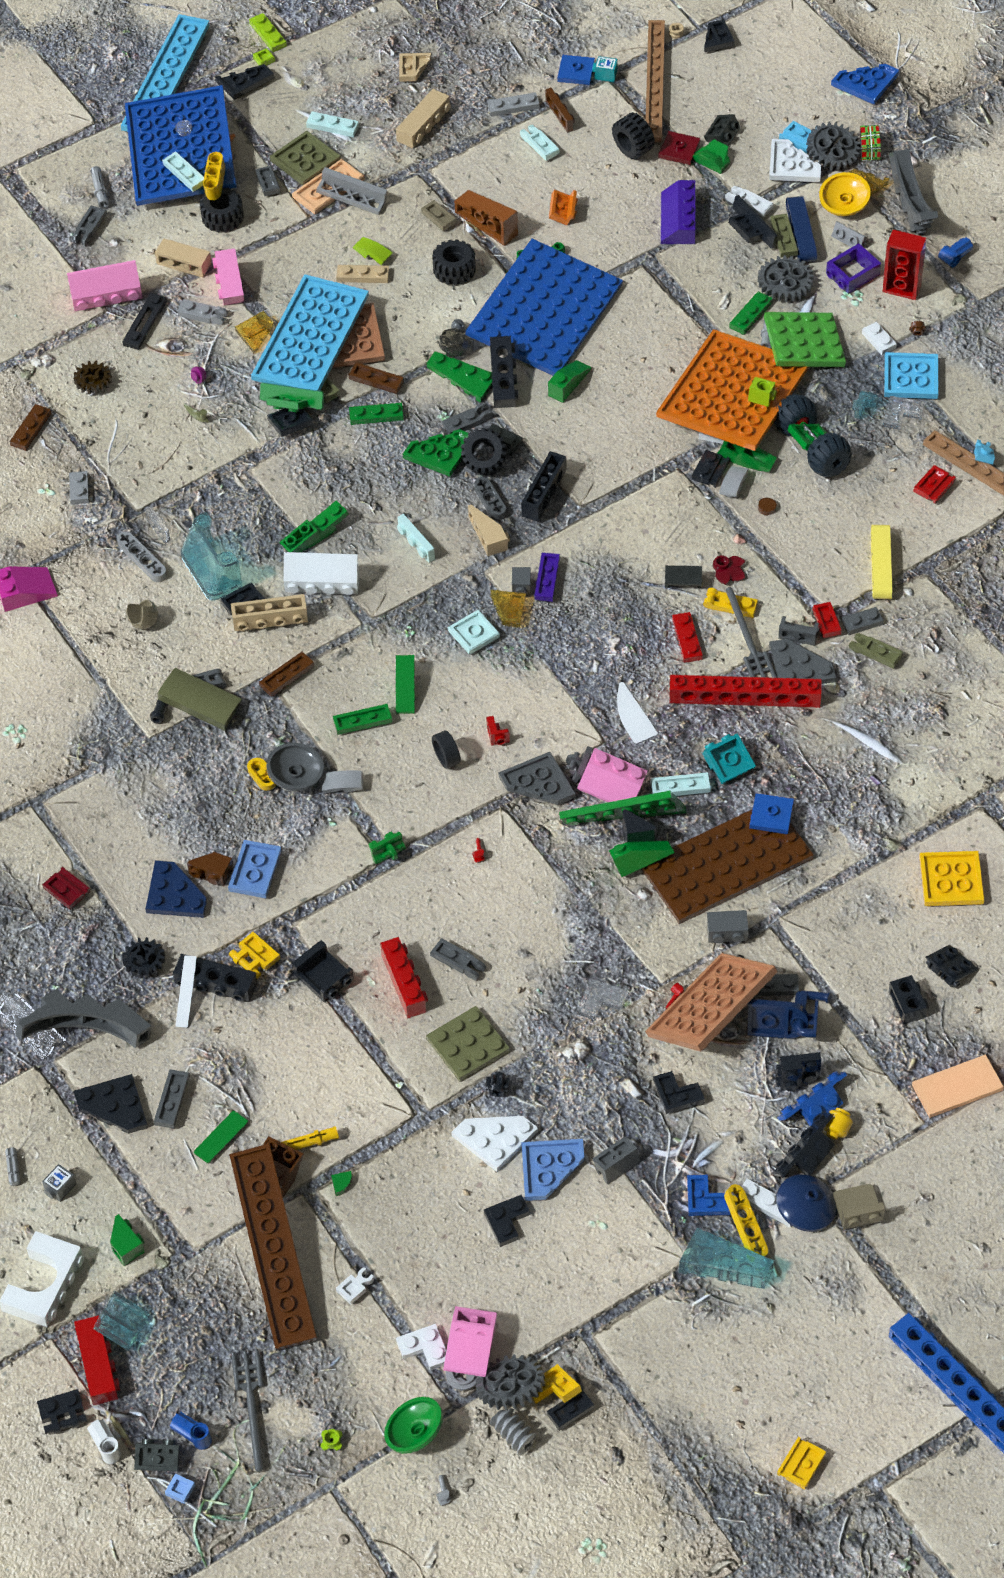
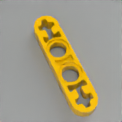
M733 1184L724 1194L725 1201L748 1257L752 1261L759 1262L768 1254V1247L744 1189L740 1185ZM738 1209L744 1210L747 1217H741L738 1214ZM745 1229H752L755 1235L753 1237L747 1235ZM756 1248V1250H760L761 1253L759 1254V1252H755L754 1249Z

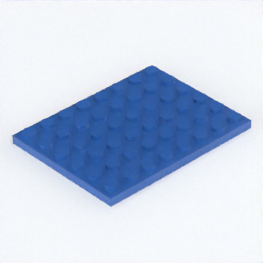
M223 85L125 103L137 206L205 194L204 186L192 192L163 165L162 160L175 151L203 177L209 154L220 152L223 155L226 168L222 187L224 189L237 188Z
M532 238L466 329L465 335L490 346V337L511 336V343L515 342V353H512V357L553 376L558 370L568 364L622 286L623 280Z

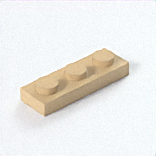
M337 265V282L388 283L389 266Z

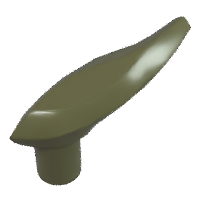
M187 403L184 404L186 410L193 418L201 422H209L205 409L199 411Z

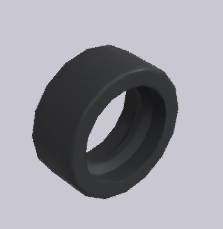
M444 730L432 736L435 754L444 768L448 769L461 762L456 742L448 731Z

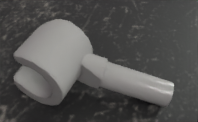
M439 1475L442 1492L437 1493L436 1497L442 1506L449 1503L451 1499L445 1485L444 1475Z

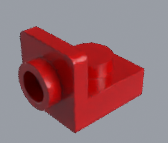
M494 716L486 717L491 746L509 743V729L500 730L499 722L495 723Z

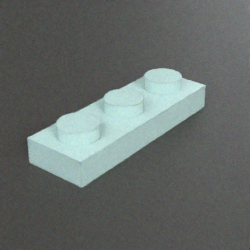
M311 111L306 127L354 137L359 127V121Z
M176 151L162 160L163 165L192 192L203 186L204 177Z
M404 514L398 516L397 529L399 533L406 536L409 544L417 549L422 558H425L429 563L435 560L434 547Z
M708 772L651 778L652 794L669 790L676 796L710 792Z

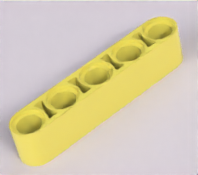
M871 525L873 599H892L890 525Z

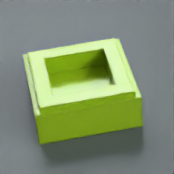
M267 48L253 54V59L258 65L265 64L267 66L275 62V57Z

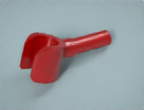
M476 838L477 850L472 852L475 863L485 860L480 838Z
M678 982L671 988V992L674 995L666 1005V1009L684 992L683 986Z

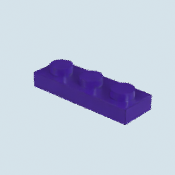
M541 553L534 600L553 602L560 554Z

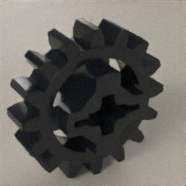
M148 937L144 941L138 938L137 943L130 942L131 947L125 946L126 952L122 953L123 965L126 967L127 972L131 971L133 977L139 974V977L142 978L146 974L150 978V973L153 972L156 975L157 969H163L162 963L166 962L165 951L162 949L161 943L156 944L155 939L149 942Z

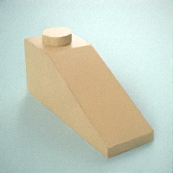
M468 505V517L487 556L507 551L508 542H510L508 533L504 532L502 526L473 505Z

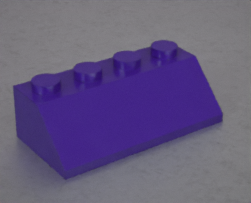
M678 180L661 192V244H695V180Z

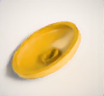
M849 172L830 176L822 183L819 191V199L822 206L828 212L838 216H850L862 211L869 203L871 195L867 181L863 177Z

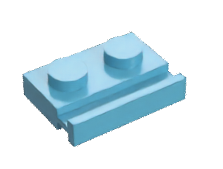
M792 121L784 129L783 133L779 134V139L790 140L795 148L801 149L807 154L808 151L806 149L808 145H806L811 130Z

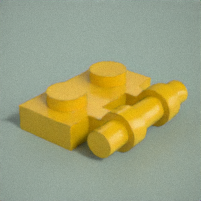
M254 932L239 942L240 952L233 949L229 953V956L233 958V962L236 965H241L245 970L256 972L257 979L261 976V972L257 970L260 966L266 971L280 960V954ZM247 956L253 959L251 963L245 959Z

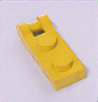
M708 588L707 598L704 599L703 606L708 609L734 614L727 593L720 592L715 588ZM735 595L743 616L753 618L758 599Z

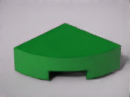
M351 1171L331 1175L336 1196L343 1194L352 1182Z

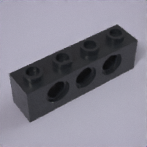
M511 336L490 337L494 408L515 407V400H518V390H514V385L517 384V374H513V369H516V358H512V353H515V342L511 343Z
M552 451L548 453L521 502L522 517L539 522L567 470L566 456Z
M182 953L173 971L174 982L181 986L184 956L186 955ZM196 958L195 974L198 975L194 976L193 988L201 992H211L221 997H231L237 1001L250 1002L257 985L256 972Z

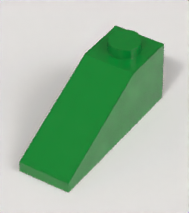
M576 360L561 368L548 381V396L564 403L591 371L592 367Z
M668 841L625 842L610 849L609 853L622 878L673 854L674 850Z

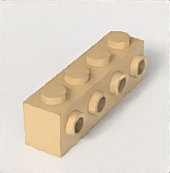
M304 594L231 603L234 631L263 629L266 627L308 622Z

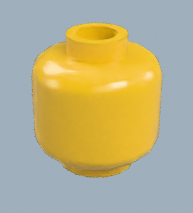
M841 1108L830 1110L829 1113L833 1117L824 1127V1130L827 1131L826 1135L834 1140H837L838 1137L845 1138L853 1124V1120L850 1117L851 1114Z

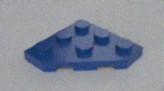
M879 64V67L870 68L869 66L856 68V71L850 72L842 70L831 80V86L875 104L898 77L900 70L887 64Z

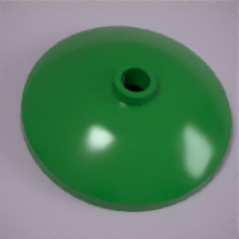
M417 1397L403 1403L392 1413L385 1426L384 1437L387 1445L393 1451L401 1454L413 1453L426 1447L434 1440L442 1426L443 1411L441 1406L429 1397Z

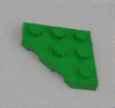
M458 429L452 431V434L444 436L439 434L428 437V440L420 442L418 440L411 441L402 454L403 459L450 477L463 459L461 446L464 444V438L468 437V432Z

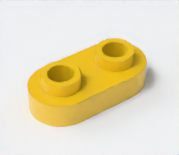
M253 758L247 764L249 775L262 790H272L276 784L268 776L266 770L267 763L262 758Z

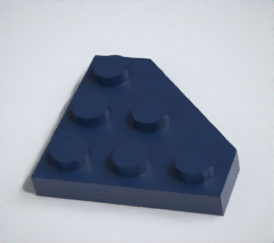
M155 860L145 908L146 913L204 918L207 904L205 895L175 862Z

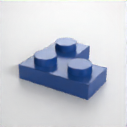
M687 1175L688 1216L730 1215V1210L724 1197L725 1193H709L708 1175Z

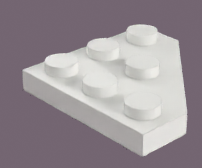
M772 139L769 180L820 182L821 165L818 162L814 163L809 159V155L801 149L795 148L790 140Z
M524 1116L470 1118L461 1122L451 1133L452 1137L498 1172L522 1148L521 1142H528L538 1133V1127Z

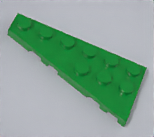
M669 790L560 811L559 815L560 820L565 824L576 825L585 822L622 819V811L624 809L639 817L685 814L687 810L681 800Z

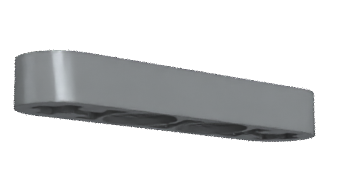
M121 532L117 536L119 548L151 580L162 582L166 579L165 566L130 532ZM134 549L141 550V552L138 554L132 553ZM145 560H151V561H152V562H151L150 564H148V565L143 564V561H145Z

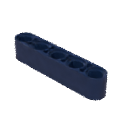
M804 196L787 197L786 210L798 249L797 257L800 258L799 262L817 261V250Z

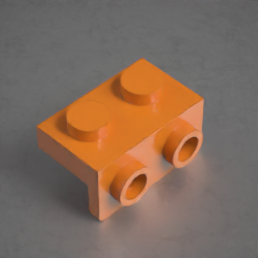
M554 189L551 195L549 219L568 225L570 220H574L577 213L575 206L578 202L576 190H573L568 195Z

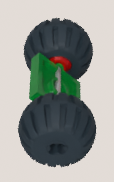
M793 394L787 396L786 399H782V405L780 406L779 403L777 405L779 411L774 421L777 430L782 434L793 437L802 449L808 451V463L811 469L818 475L834 477L839 475L841 471H844L852 457L848 441L839 434L826 433L819 424H816L817 409L809 398Z

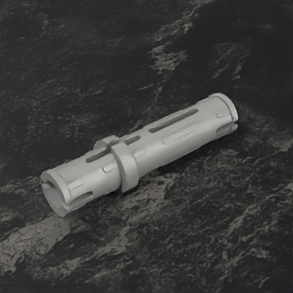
M94 166L90 170L95 187L94 195L98 200V206L105 209L109 206L108 191L104 186L101 168Z

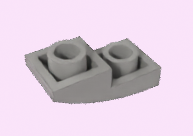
M731 466L722 482L719 494L726 495L727 497H737L742 490L744 480L749 475V469Z
M334 771L323 773L322 791L325 794L340 790L348 793L363 789L362 771Z

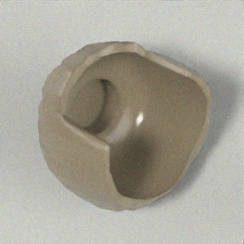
M147 599L141 601L140 604H128L127 617L133 627L144 630L152 627L157 622L158 608L154 602Z

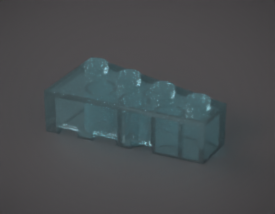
M697 1228L679 1261V1273L697 1274L698 1277L703 1278L708 1276L718 1278L719 1281L724 1282L726 1280L735 1281L740 1285L764 1289L773 1273L774 1260Z

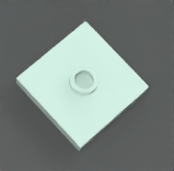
M479 610L448 627L450 634L469 655L500 637V633Z

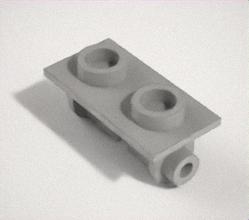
M836 221L831 235L833 238L850 247L858 243L866 245L868 239L865 235Z

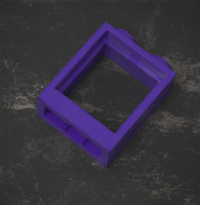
M858 243L827 262L826 274L849 294L879 276L881 262ZM855 260L864 269L849 277L840 268Z

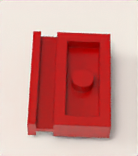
M933 465L914 486L913 492L927 500L931 499L936 504L953 485L956 477L950 476L945 470Z

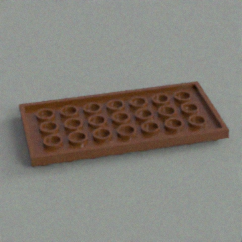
M751 809L672 847L674 850L673 854L645 866L641 870L678 924H681L813 860V853L791 823L788 834L749 829L752 815Z

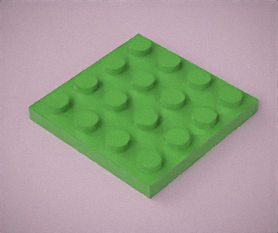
M765 312L764 320L776 366L845 367L846 360L833 313Z

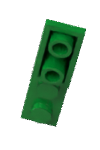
M336 500L312 521L305 520L279 543L287 552H302L337 530L336 525L346 518L349 513Z

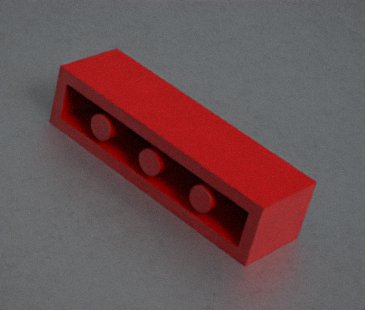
M99 1315L74 1321L93 1406L118 1400L117 1391H120L118 1378L113 1379L112 1373L116 1372L114 1360H109L108 1356L112 1351L110 1342L104 1339V1335L108 1334L105 1322H100Z

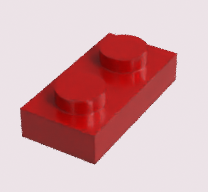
M831 602L813 605L812 610L817 623H819L822 637L828 638L841 635V628Z

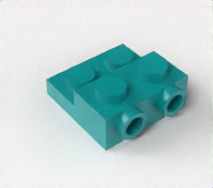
M738 733L733 736L728 734L722 737L721 742L717 744L715 742L709 743L702 752L711 770L715 771L721 784L756 767Z

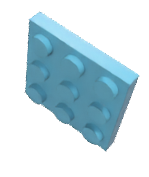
M885 352L884 397L938 399V354Z

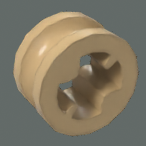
M672 23L669 26L671 38L679 39L683 36L684 26L681 23Z

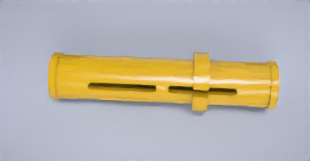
M334 1126L321 1131L317 1129L314 1130V1133L285 1140L282 1143L295 1150H300L316 1144L320 1146L323 1142L339 1139L337 1128Z

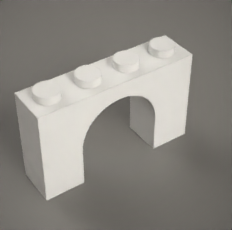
M35 1231L26 1248L29 1258L55 1268L57 1271L56 1279L50 1287L39 1292H30L8 1284L0 1299V1307L3 1312L48 1327L50 1321H54L57 1315L59 1304L65 1300L66 1290L69 1285L73 1284L75 1272L78 1267L82 1266L84 1256L80 1246Z

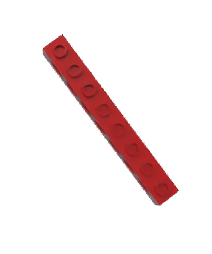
M670 675L669 703L820 708L821 679Z

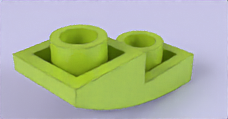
M362 237L353 246V249L365 259L370 256L380 265L393 253L378 242Z

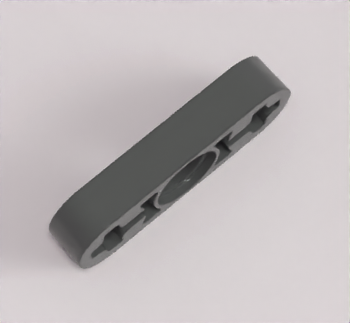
M486 477L477 478L474 482V489L487 512L494 520L504 519L506 517V506L492 483ZM488 496H493L495 499L493 501H487L485 498Z

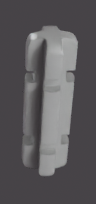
M14 1147L7 1148L5 1154L9 1183L11 1186L19 1185L21 1181L17 1151Z

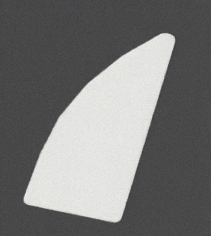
M623 682L619 683L617 694L618 711L621 722L633 742L637 744L657 735L658 732Z

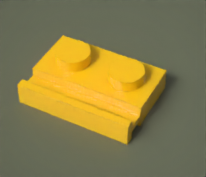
M798 1436L778 1469L777 1475L785 1477L789 1482L805 1490L824 1459L826 1451L808 1441H803Z

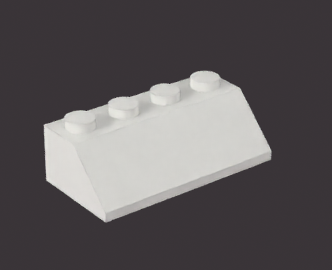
M284 552L285 592L358 595L360 580L358 554Z

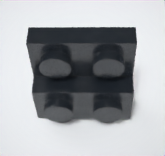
M821 1053L781 1056L779 1065H776V1087H780L781 1091H795L801 1089L802 1081L813 1082L820 1080Z

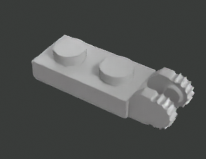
M183 299L177 314L180 317L222 325L224 322L223 317L227 316L228 310L220 306L215 307Z

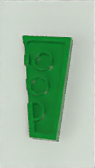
M435 351L427 362L428 369L443 379L447 378L451 381L452 385L459 386L466 394L474 396L480 403L493 386L492 372Z

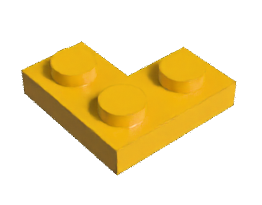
M557 1364L544 1373L545 1385L542 1386L543 1392H538V1398H531L537 1404L554 1392L565 1403L582 1392L580 1385Z

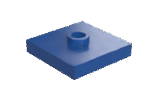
M562 55L557 82L590 85L595 58Z
M756 793L749 829L788 834L794 799Z

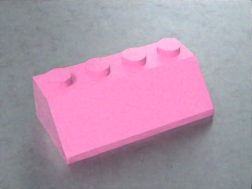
M135 260L67 273L74 311L142 299Z

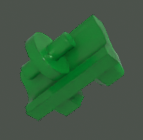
M391 831L385 834L384 839L380 842L374 840L368 844L375 864L389 857L395 860L398 858L397 853L406 849L402 839L403 836L399 831L397 833Z

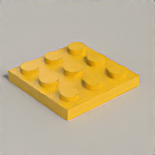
M978 851L925 852L919 854L924 906L984 904Z

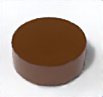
M762 498L758 503V511L762 515H772L776 511V502L772 498Z

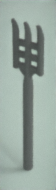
M728 587L726 589L727 596L751 652L749 657L745 656L743 658L750 677H755L758 674L761 677H766L765 673L770 671L771 676L777 678L767 651L761 653L756 650L734 591L731 587Z
M256 1348V1364L249 1365L247 1351L244 1350V1366L238 1367L235 1352H232V1367L235 1390L239 1391L242 1389L247 1393L254 1466L257 1472H261L263 1470V1460L254 1390L257 1387H263L264 1383L261 1359ZM257 1370V1373L250 1374V1371ZM245 1371V1375H239L238 1373ZM258 1378V1381L251 1382V1379ZM246 1380V1383L240 1384V1381Z

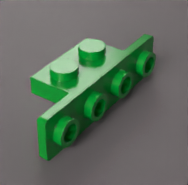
M270 383L260 384V400L267 401V405L273 406V409L289 408L291 412H299V409L305 407L314 409L324 408L323 391Z

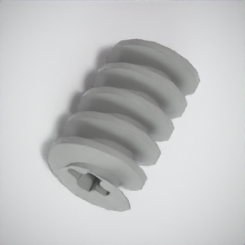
M513 1408L507 1411L500 1410L492 1417L490 1425L495 1427L496 1432L500 1433L501 1437L506 1439L507 1444L512 1445V1449L521 1456L534 1443L536 1433L528 1435L531 1428L527 1426L523 1429L525 1425L524 1420L517 1423L520 1416L518 1414L511 1416L514 1412Z

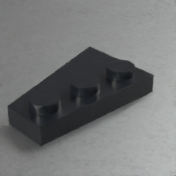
M263 64L247 68L245 72L238 74L232 72L226 77L216 76L215 82L219 86L223 85L224 91L235 100L275 77L274 73Z

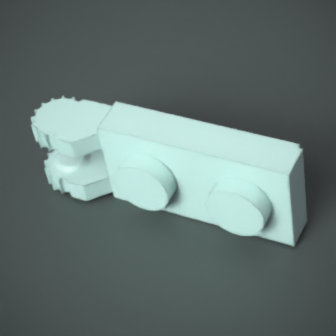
M534 125L528 126L531 135L525 129L520 130L522 139L545 161L559 154V148Z

